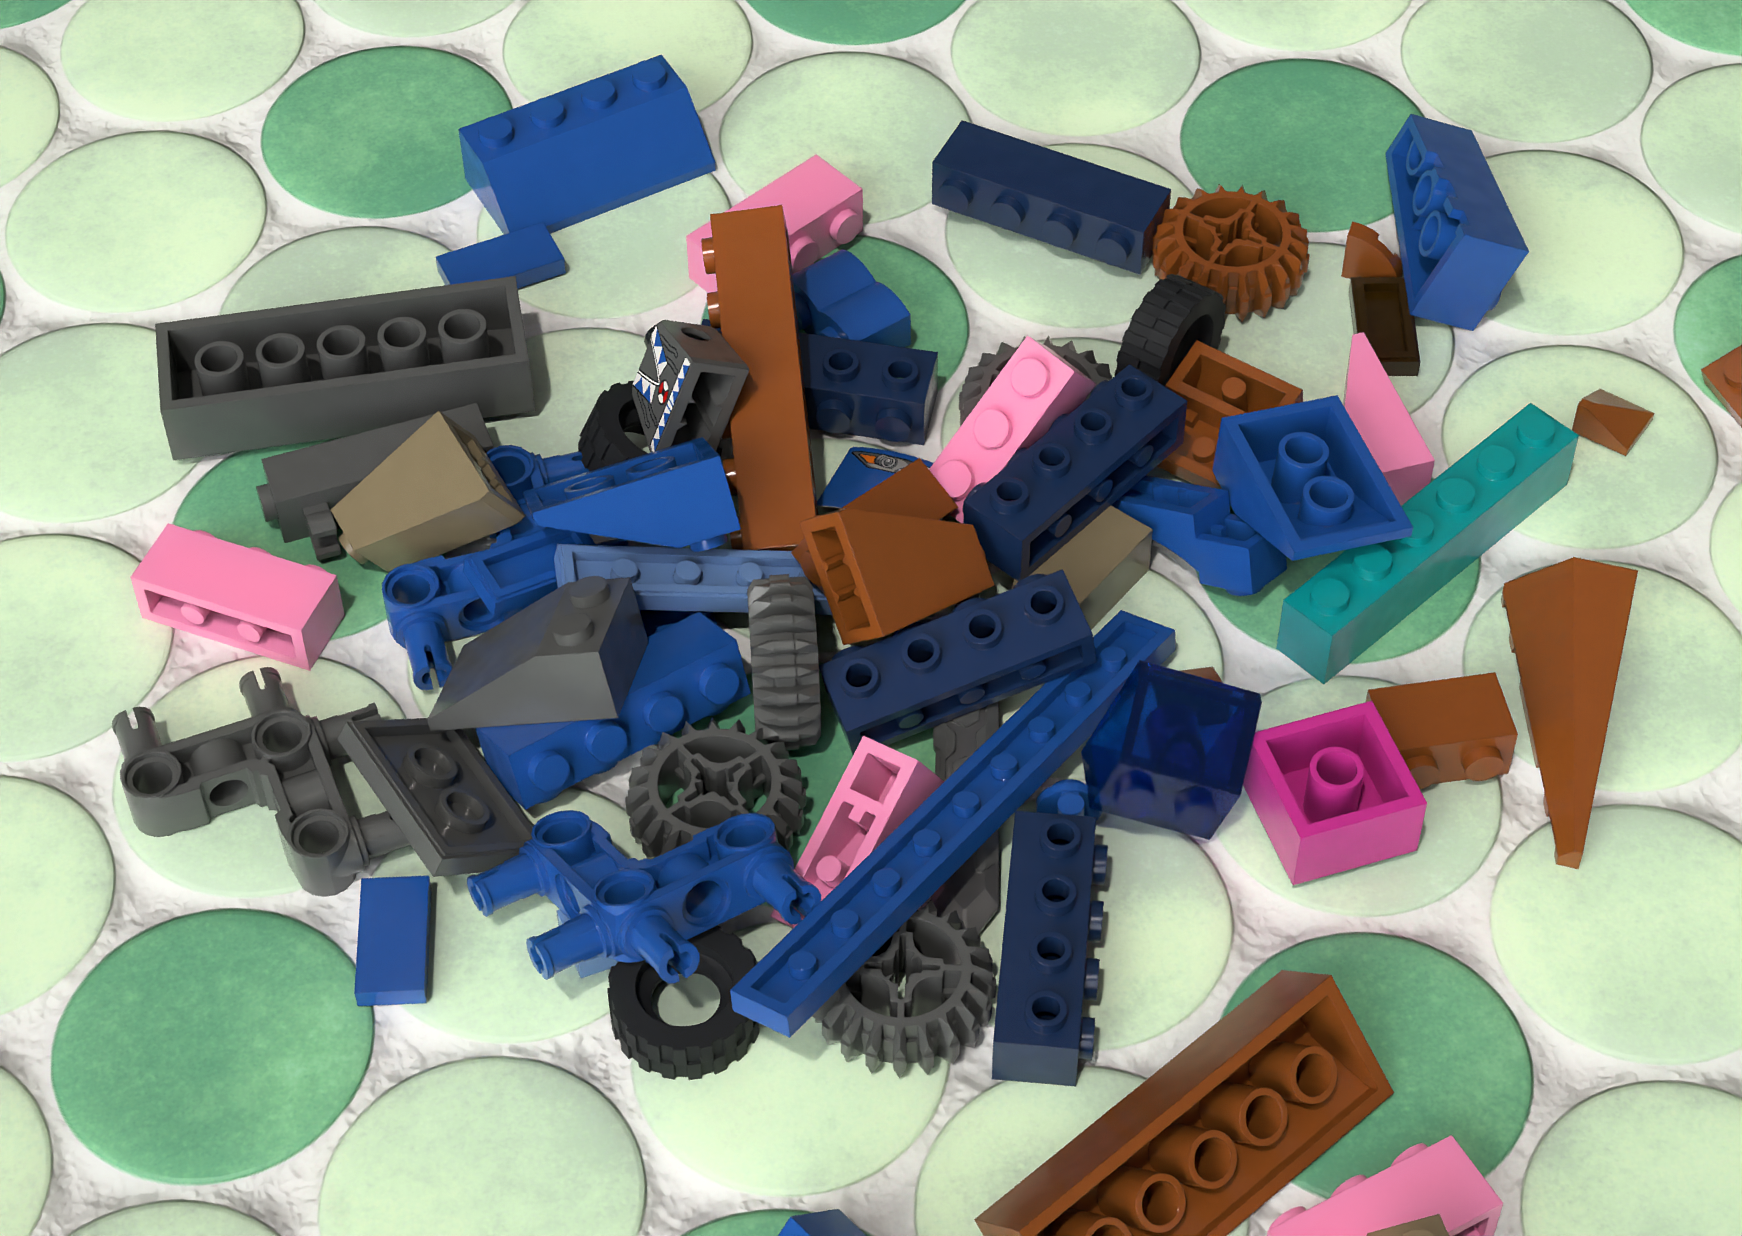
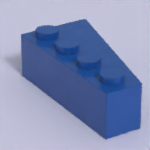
M1410 114L1385 153L1409 313L1412 316L1474 331L1486 312L1495 308L1503 288L1527 256L1529 250L1472 130Z

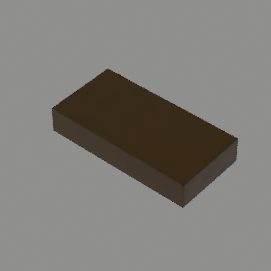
M1351 277L1348 292L1353 334L1364 332L1388 376H1418L1420 355L1415 318L1409 313L1404 277Z

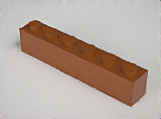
M777 205L710 214L712 237L701 239L706 275L716 274L717 291L707 293L710 325L714 329L721 328L723 338L749 368L746 380L722 435V440L732 439L734 458L724 459L723 469L731 496L738 495L739 516L737 517L741 527L740 530L730 532L732 549L793 551L804 539L799 522L818 516L819 513L789 235L783 206Z

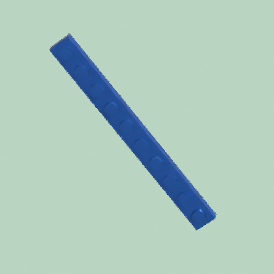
M1120 610L1093 637L1097 662L1046 682L730 990L733 1011L790 1038L1176 650L1175 630Z

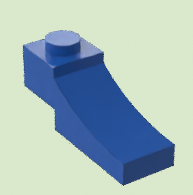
M1146 475L1111 505L1153 529L1152 539L1167 547L1199 572L1200 584L1224 588L1231 595L1248 596L1260 592L1265 585L1287 570L1286 556L1237 515L1230 514L1229 491Z

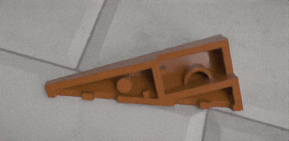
M1576 557L1504 583L1501 604L1502 608L1506 607L1510 626L1509 642L1511 652L1516 654L1521 678L1519 690L1535 766L1540 768L1544 787L1543 805L1546 817H1550L1555 839V862L1557 865L1579 869L1638 570Z

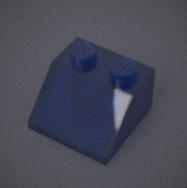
M1139 660L1081 751L1089 808L1210 840L1241 796L1262 705L1260 693Z

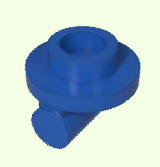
M1073 779L1061 780L1039 794L1036 799V812L1096 817L1097 821L1103 812V800L1100 792L1090 785Z

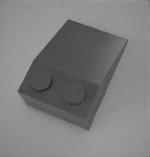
M589 576L576 582H568L463 645L427 719L430 730L438 731L618 718L649 643L630 577L605 579L600 576Z

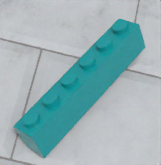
M1529 403L1402 505L1413 526L1410 537L1347 549L1286 597L1282 605L1276 649L1321 683H1327L1568 484L1579 435L1532 403Z

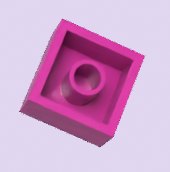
M1373 701L1248 734L1241 782L1292 885L1417 851L1427 802Z

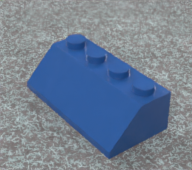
M662 54L458 129L465 179L504 235L542 222L549 233H553L716 171L714 157L688 88Z

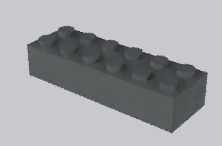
M516 276L155 324L160 412L173 460L347 437L432 415L438 410L443 412L477 403L483 418L535 411L531 371Z

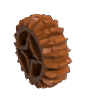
M1219 184L1215 192L1209 194L1197 188L1193 198L1178 197L1173 209L1165 210L1163 222L1157 225V232L1153 238L1152 265L1155 268V276H1158L1159 280H1164L1169 274H1177L1218 292L1223 296V303L1226 304L1224 314H1235L1241 322H1243L1248 312H1254L1258 316L1265 318L1271 307L1284 309L1289 296H1296L1298 289L1302 285L1304 273L1308 271L1310 257L1307 254L1309 246L1307 229L1301 227L1298 213L1287 212L1285 200L1269 202L1265 190L1252 195L1245 192L1243 185L1235 192L1226 191Z

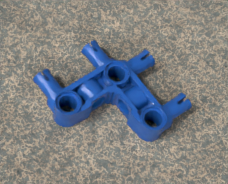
M503 445L490 449L486 453L525 514V517L516 525L489 535L490 538L496 539V543H492L490 548L548 528L535 524L522 492L589 472V469H585L581 461L583 457L581 452L577 451L542 459L540 454L529 453L522 447ZM618 538L595 543L596 545L629 546L628 540ZM478 552L448 559L440 555L412 564H404L391 570L382 582V594L390 633L394 640L407 650L413 671V681L416 687L421 690L433 689L429 674L431 668L435 670L439 688L444 686L453 668L445 642L485 633L531 605L529 604L493 617L463 573L465 557Z
M573 810L558 811L538 820L532 827V839L524 842V846L519 849V855L478 875L467 877V885L472 900L485 917L492 915L496 910L537 893L541 897L546 895L570 919L564 924L536 937L532 936L526 941L527 950L534 967L539 974L542 973L543 978L546 980L573 965L599 955L601 958L608 957L625 963L645 960L657 971L662 980L667 983L680 982L678 972L671 966H674L685 978H688L697 970L700 962V954L697 948L688 939L765 902L776 909L789 924H798L802 921L800 913L806 917L821 902L819 889L812 883L807 882L794 870V861L790 852L778 843L776 827L772 819L757 813L739 814L730 817L719 825L693 835V840L651 860L644 858L638 861L636 858L627 859L612 845L610 834L601 825L592 821L588 815Z

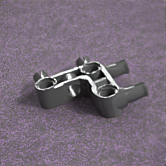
M272 667L260 668V672L265 683V689H260L254 671L246 673L239 681V689L245 698L251 718L162 745L155 725V717L150 709L146 707L133 708L138 724L137 729L132 728L126 710L114 717L112 729L117 736L124 757L120 770L121 784L135 825L139 831L148 836H171L177 832L210 824L212 817L255 803L260 807L267 805L269 810L277 811L275 819L283 850L298 882L308 893L321 897L333 896L345 891L354 882L356 874L364 871V867L370 865V859L411 845L388 811L372 814L357 820L354 815L348 816L329 767L332 766L331 760L348 755L338 741V737L346 722L382 720L375 703L320 721L317 716H303L302 713L290 707L278 671Z

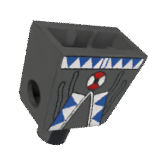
M662 320L650 328L645 335L644 343L647 349L632 385V396L650 453L701 437L716 451L748 375L749 368L717 329L705 325Z

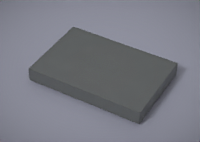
M428 718L352 721L345 723L338 741L433 877L482 873L519 855V849L524 846V842L532 839L531 832L533 826L462 729L431 731L427 722Z

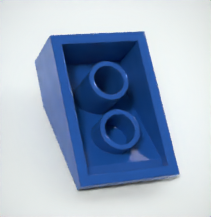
M1338 395L1221 418L1212 471L1222 490L1229 491V502L1234 513L1291 561L1410 537L1412 535L1413 526Z
M703 437L522 492L527 508L537 526L674 548L690 545L692 552L705 551L723 545L728 541L727 533L741 529L720 455Z

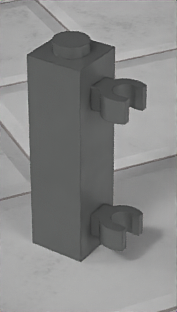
M477 403L442 412L473 434L485 453L494 448ZM434 414L261 459L267 484L256 486L265 522L278 521L284 543L310 537L317 561L342 554L336 536L337 529L341 528L330 510Z

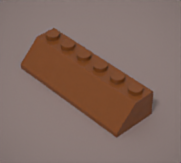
M1281 970L974 1220L983 1236H1227L1389 1098L1394 1091L1332 975Z

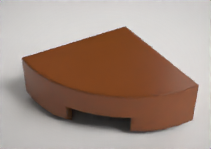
M1352 222L1347 235L1341 277L1349 279L1351 277H1402V262L1398 254L1394 253L1393 255L1378 240L1379 234L1375 230L1360 223Z

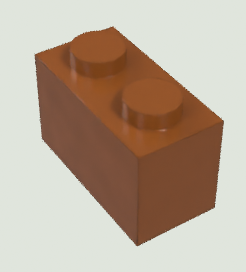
M1495 672L1368 689L1366 702L1373 701L1419 789H1424L1432 784L1467 779L1484 781L1496 775L1509 773L1518 733Z

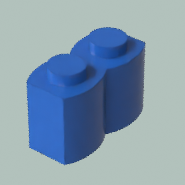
M842 249L793 274L799 331L803 329L807 334L898 347L911 345V314L906 306L891 289L880 282H876L866 266L849 251Z

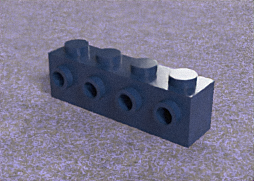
M961 120L932 162L933 205L1141 275L1153 255V238L1157 232V225L1162 224L1165 210L1170 209L1171 189L963 120Z
M703 319L701 325L711 327L710 320ZM716 328L717 331L722 335L721 328ZM799 333L809 429L883 439L891 442L925 444L938 394V352Z
M1130 364L1110 381L1104 380L1100 382L1086 401L1070 414L1066 413L1059 416L1044 436L1029 448L1018 450L1003 470L987 483L982 482L976 485L967 495L962 508L964 514L963 524L974 526L980 545L985 552L986 560L1018 582L1032 574L1183 444L1187 400Z
M1063 569L1049 575H1030L1016 583L1011 590L988 599L973 598L958 605L948 615L927 623L914 622L895 631L891 637L867 647L852 646L843 649L835 654L831 661L819 665V670L829 700L851 753L854 755L863 736L887 746L1094 664L1097 661L1093 633Z
M1015 810L993 1038L992 1079L1076 1087L1078 1059L1092 1060L1095 1018L1081 1017L1083 999L1097 1000L1100 959L1086 958L1087 941L1101 942L1104 901L1090 900L1091 885L1105 886L1108 845L1094 844L1096 817Z

